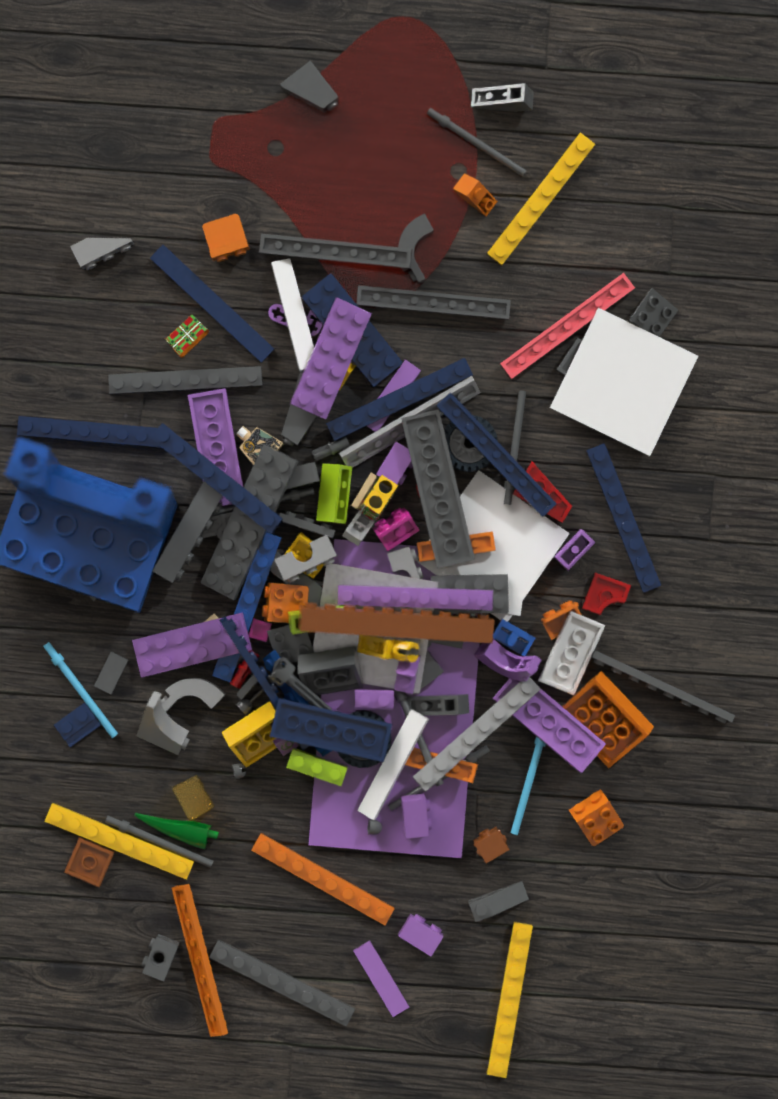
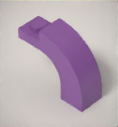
M494 639L492 643H481L474 655L492 670L517 681H527L530 676L536 673L541 661L537 656L522 657L515 655L503 648Z

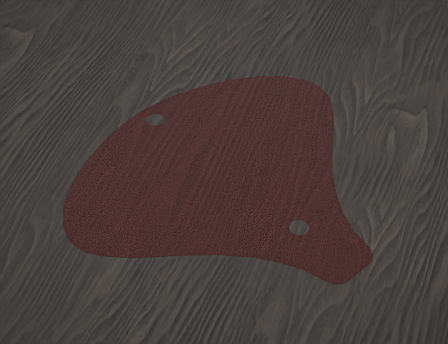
M399 16L381 21L362 34L328 67L320 72L339 97L338 105L333 110L322 112L290 95L261 110L243 115L220 117L214 122L212 127L209 156L211 161L218 167L242 175L272 197L291 218L304 238L398 247L400 237L407 225L425 213L434 229V233L422 239L416 245L414 257L426 280L449 250L469 205L453 189L460 179H455L451 176L450 168L453 164L460 162L466 166L467 175L476 178L477 147L447 127L443 128L438 125L439 122L428 116L427 112L432 108L442 116L446 115L451 118L450 121L476 138L477 135L468 89L448 46L425 23L412 17ZM280 140L283 143L284 151L281 155L272 156L268 153L267 146L270 141ZM318 259L327 274L332 273L356 304L358 285L416 291L423 284L418 285L417 281H412L408 274L411 271L410 269L402 272V269L398 267Z

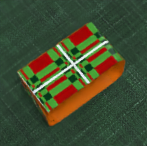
M191 315L166 338V341L182 358L209 333V330Z

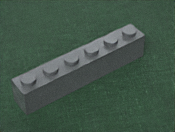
M205 481L153 569L154 573L172 583H175L176 580L180 581L185 572L182 570L185 564L189 565L193 559L194 554L192 552L195 546L198 548L204 539L201 537L203 532L210 529L213 523L211 518L214 513L218 514L223 506L221 501L224 496Z

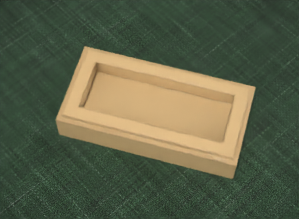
M370 473L353 501L352 507L359 510L360 505L378 480L376 475Z

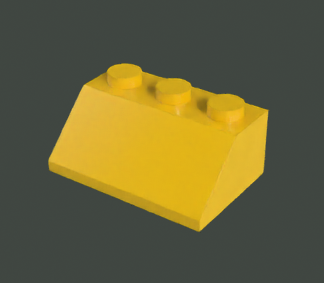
M271 701L222 732L230 749L246 767L277 748L273 742L276 738L270 737L276 708Z

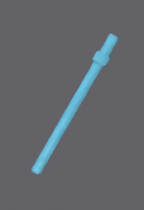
M50 642L45 644L43 647L51 656L53 664L60 668L111 738L115 737L118 734L65 664L63 656L56 652Z
M537 736L534 742L536 744L510 832L518 835L543 746L545 747L546 745Z

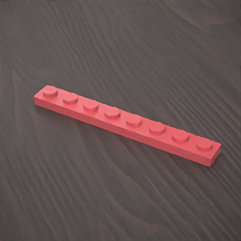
M622 273L500 363L508 376L513 379L593 320L598 308L605 311L634 290L635 287L627 276Z

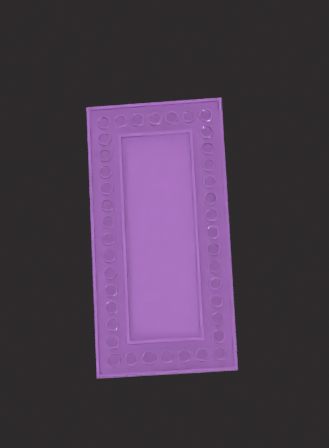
M334 539V551L337 557L333 558L335 562L332 564L411 577L405 570L393 572L387 553L409 546L410 550L414 549L416 556H418L417 546L397 545L387 551L382 543L361 542L357 546L349 540ZM414 561L416 568H421L424 577L421 579L431 581V576H437L417 561ZM463 642L462 649L431 643L427 650L444 672L422 688L420 694L406 693L407 697L468 694L469 713L424 716L429 720L422 731V735L430 752L439 754L473 724L478 658L474 655L479 648L480 642ZM363 684V688H359V689H390V688H385V687H379V686H374V685ZM355 689L321 695V700L332 708L333 711L346 714L356 711H370L382 717L386 723L392 724L391 746L406 720L400 703L396 701L395 691L394 710L355 709ZM416 743L414 747L420 749L418 743ZM316 751V755L322 757V755L318 751ZM332 751L323 757L346 765L348 768L342 786L314 777L309 845L462 858L468 782L448 777L443 780L444 784L438 787L435 785L426 792L421 793L430 802V811H427V818H431L432 829L428 830L429 836L406 839L403 827L402 806L394 811H391L388 806L401 796L420 786L413 779V776L421 769L404 765L376 818L382 825L381 832L376 835H368L367 827L370 818L359 812L358 808L383 762L369 768H357L346 763L336 751Z

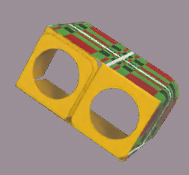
M381 475L360 505V512L372 520L379 519L393 498L398 485ZM380 482L392 488L391 492H381L379 489ZM372 496H379L382 499V506L375 509L369 505V499Z

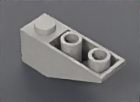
M86 238L70 247L80 267L90 270L97 266V262L104 260V262L114 257L113 254L119 251L124 253L130 250L131 245L134 243L130 238Z

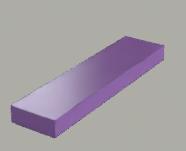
M405 360L379 398L414 382L421 370ZM390 415L367 425V427L374 432L378 431Z
M369 940L354 949L355 955L392 1017L409 1008L407 1001L371 941Z

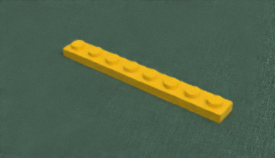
M579 133L488 251L487 255L501 266L504 264L593 149L595 143L582 133Z
M55 803L51 804L45 819L47 823L186 880L194 863L191 859L128 833H123L116 828Z
M513 922L487 1075L503 1078L507 1076L533 928L529 924Z

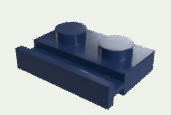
M85 702L54 724L69 747L102 725Z

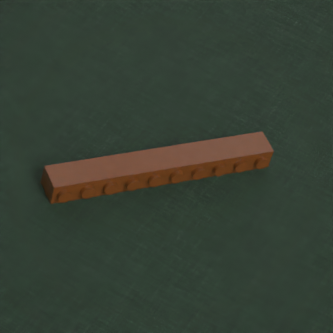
M306 602L305 606L300 605L298 629L304 632L492 643L494 620L489 618L488 614H477V617L470 616V613L459 612L458 615H451V612L447 611L432 614L430 610H421L420 613H413L412 609H401V612L394 611V608L383 607L381 611L375 610V607L363 606V609H355L356 606L344 605V608H336L335 604H325L324 607H319L317 603Z

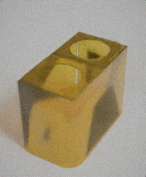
M197 774L172 786V790L190 822L214 807Z

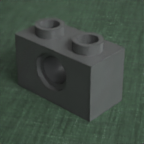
M158 934L156 939L152 938L148 949H151L149 957L145 956L141 967H144L142 973L164 981L180 942ZM155 953H162L164 960L157 961L154 957Z

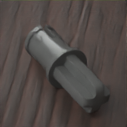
M346 436L331 443L328 441V444L312 450V455L318 461L332 454L334 456V453L349 448L350 445Z

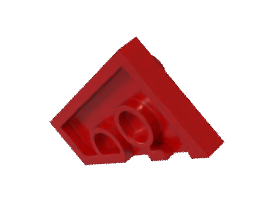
M531 461L526 472L557 503L547 515L563 523L572 505L553 486L534 462ZM515 489L513 495L527 502Z

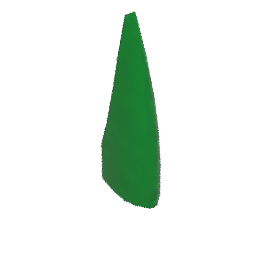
M139 813L134 814V816L161 833L201 849L206 848L208 838L217 839L219 832L211 830L212 825L197 821L172 820Z

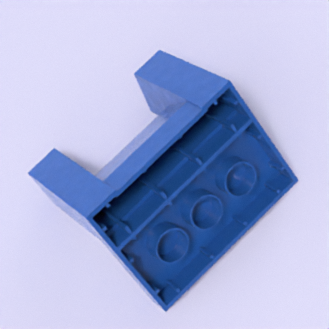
M18 437L5 476L17 488L0 536V566L140 613L154 575L153 569L160 558L178 506L171 489L140 479L135 488L131 489L61 465L48 447Z

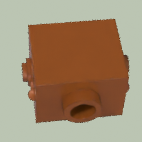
M497 826L491 830H483L479 833V837L473 840L478 856L483 857L486 863L509 850L506 843L507 838L501 834V830H498Z

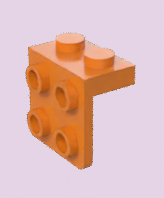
M238 214L203 224V231L213 261H225L229 256H240L250 250Z
M268 582L267 586H264L263 597L266 598V605L262 607V617H265L264 621L289 623L288 612L299 611L300 605L305 606V603L308 602V587Z
M569 600L560 605V610L555 612L552 609L543 614L544 618L540 620L551 640L558 637L569 611L582 615L577 607L579 606L577 602Z
M601 789L569 809V812L592 846H596L624 827L623 822Z

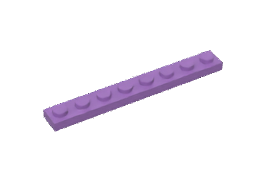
M338 585V605L493 610V590Z

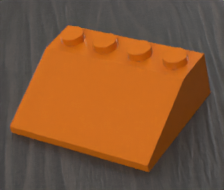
M602 671L594 676L562 706L606 743L597 754V757L608 768L644 740L654 728L648 719Z

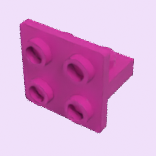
M405 508L394 510L391 513L392 516L387 519H380L375 523V527H373V530L387 551L420 531Z

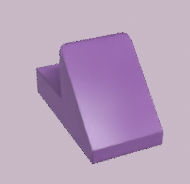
M418 655V659L415 662L399 660L394 690L410 694L414 693L421 655Z

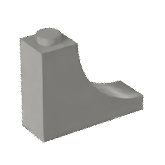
M154 691L146 706L136 736L179 755L181 749L185 750L190 739L187 738L189 730L178 725L167 715L161 704V694Z

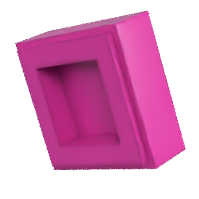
M253 618L249 637L267 642V631L271 630L272 624Z

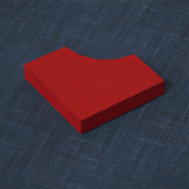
M594 573L582 609L601 615L604 608L617 602L625 603L631 585Z

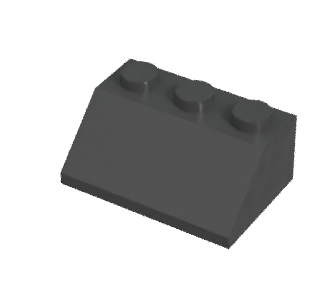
M354 646L298 656V675L300 680L316 695L363 688L359 658Z

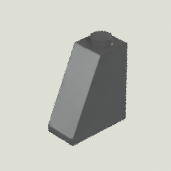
M311 61L280 83L281 89L284 92L322 112L331 111L338 105V95Z

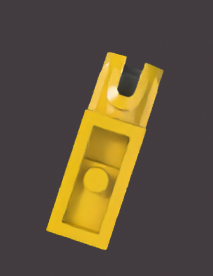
M359 635L357 652L383 659L415 662L418 659L419 645L414 642L391 637Z

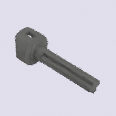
M280 657L274 662L273 672L268 676L277 686L286 683L312 706L332 710L293 675L295 666L285 657Z

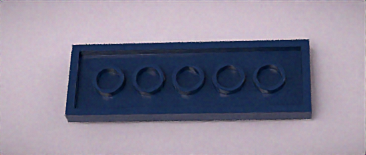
M332 273L301 297L323 326L335 298L357 306ZM368 321L351 361L374 387L403 364V362L372 323Z
M279 698L270 737L384 762L392 724Z

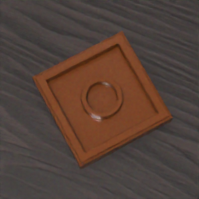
M79 837L64 873L100 888L115 851Z

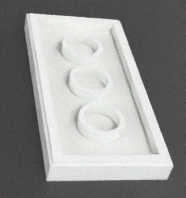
M569 611L538 680L574 695L605 625Z

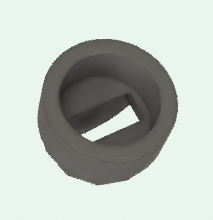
M241 763L232 765L235 780L246 775L247 771L242 772V769L246 767Z
M369 819L368 835L379 834L382 830L381 823L377 820Z

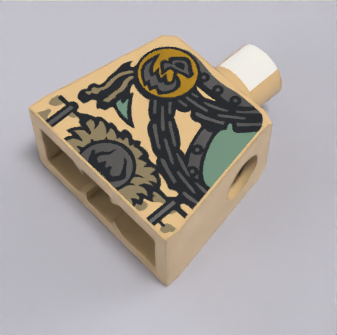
M243 426L236 434L244 441L239 448L253 465L263 445L266 444L277 451L284 445L281 441L258 427L251 433Z

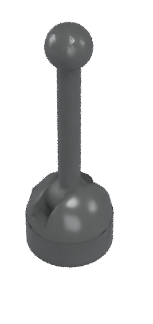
M261 688L250 700H240L236 704L237 707L247 716L252 710V702L264 692V689Z

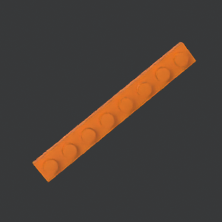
M262 833L251 850L383 925H386L395 909Z
M185 884L172 887L210 1037L228 1034L226 1021L190 885Z

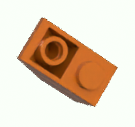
M465 173L453 188L464 201L484 216H487L498 202L480 181Z

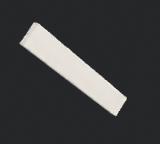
M289 258L272 262L271 265L299 371L302 372L306 368L314 345L291 259Z
M410 710L359 806V812L372 820H376L429 720L428 718L414 710Z

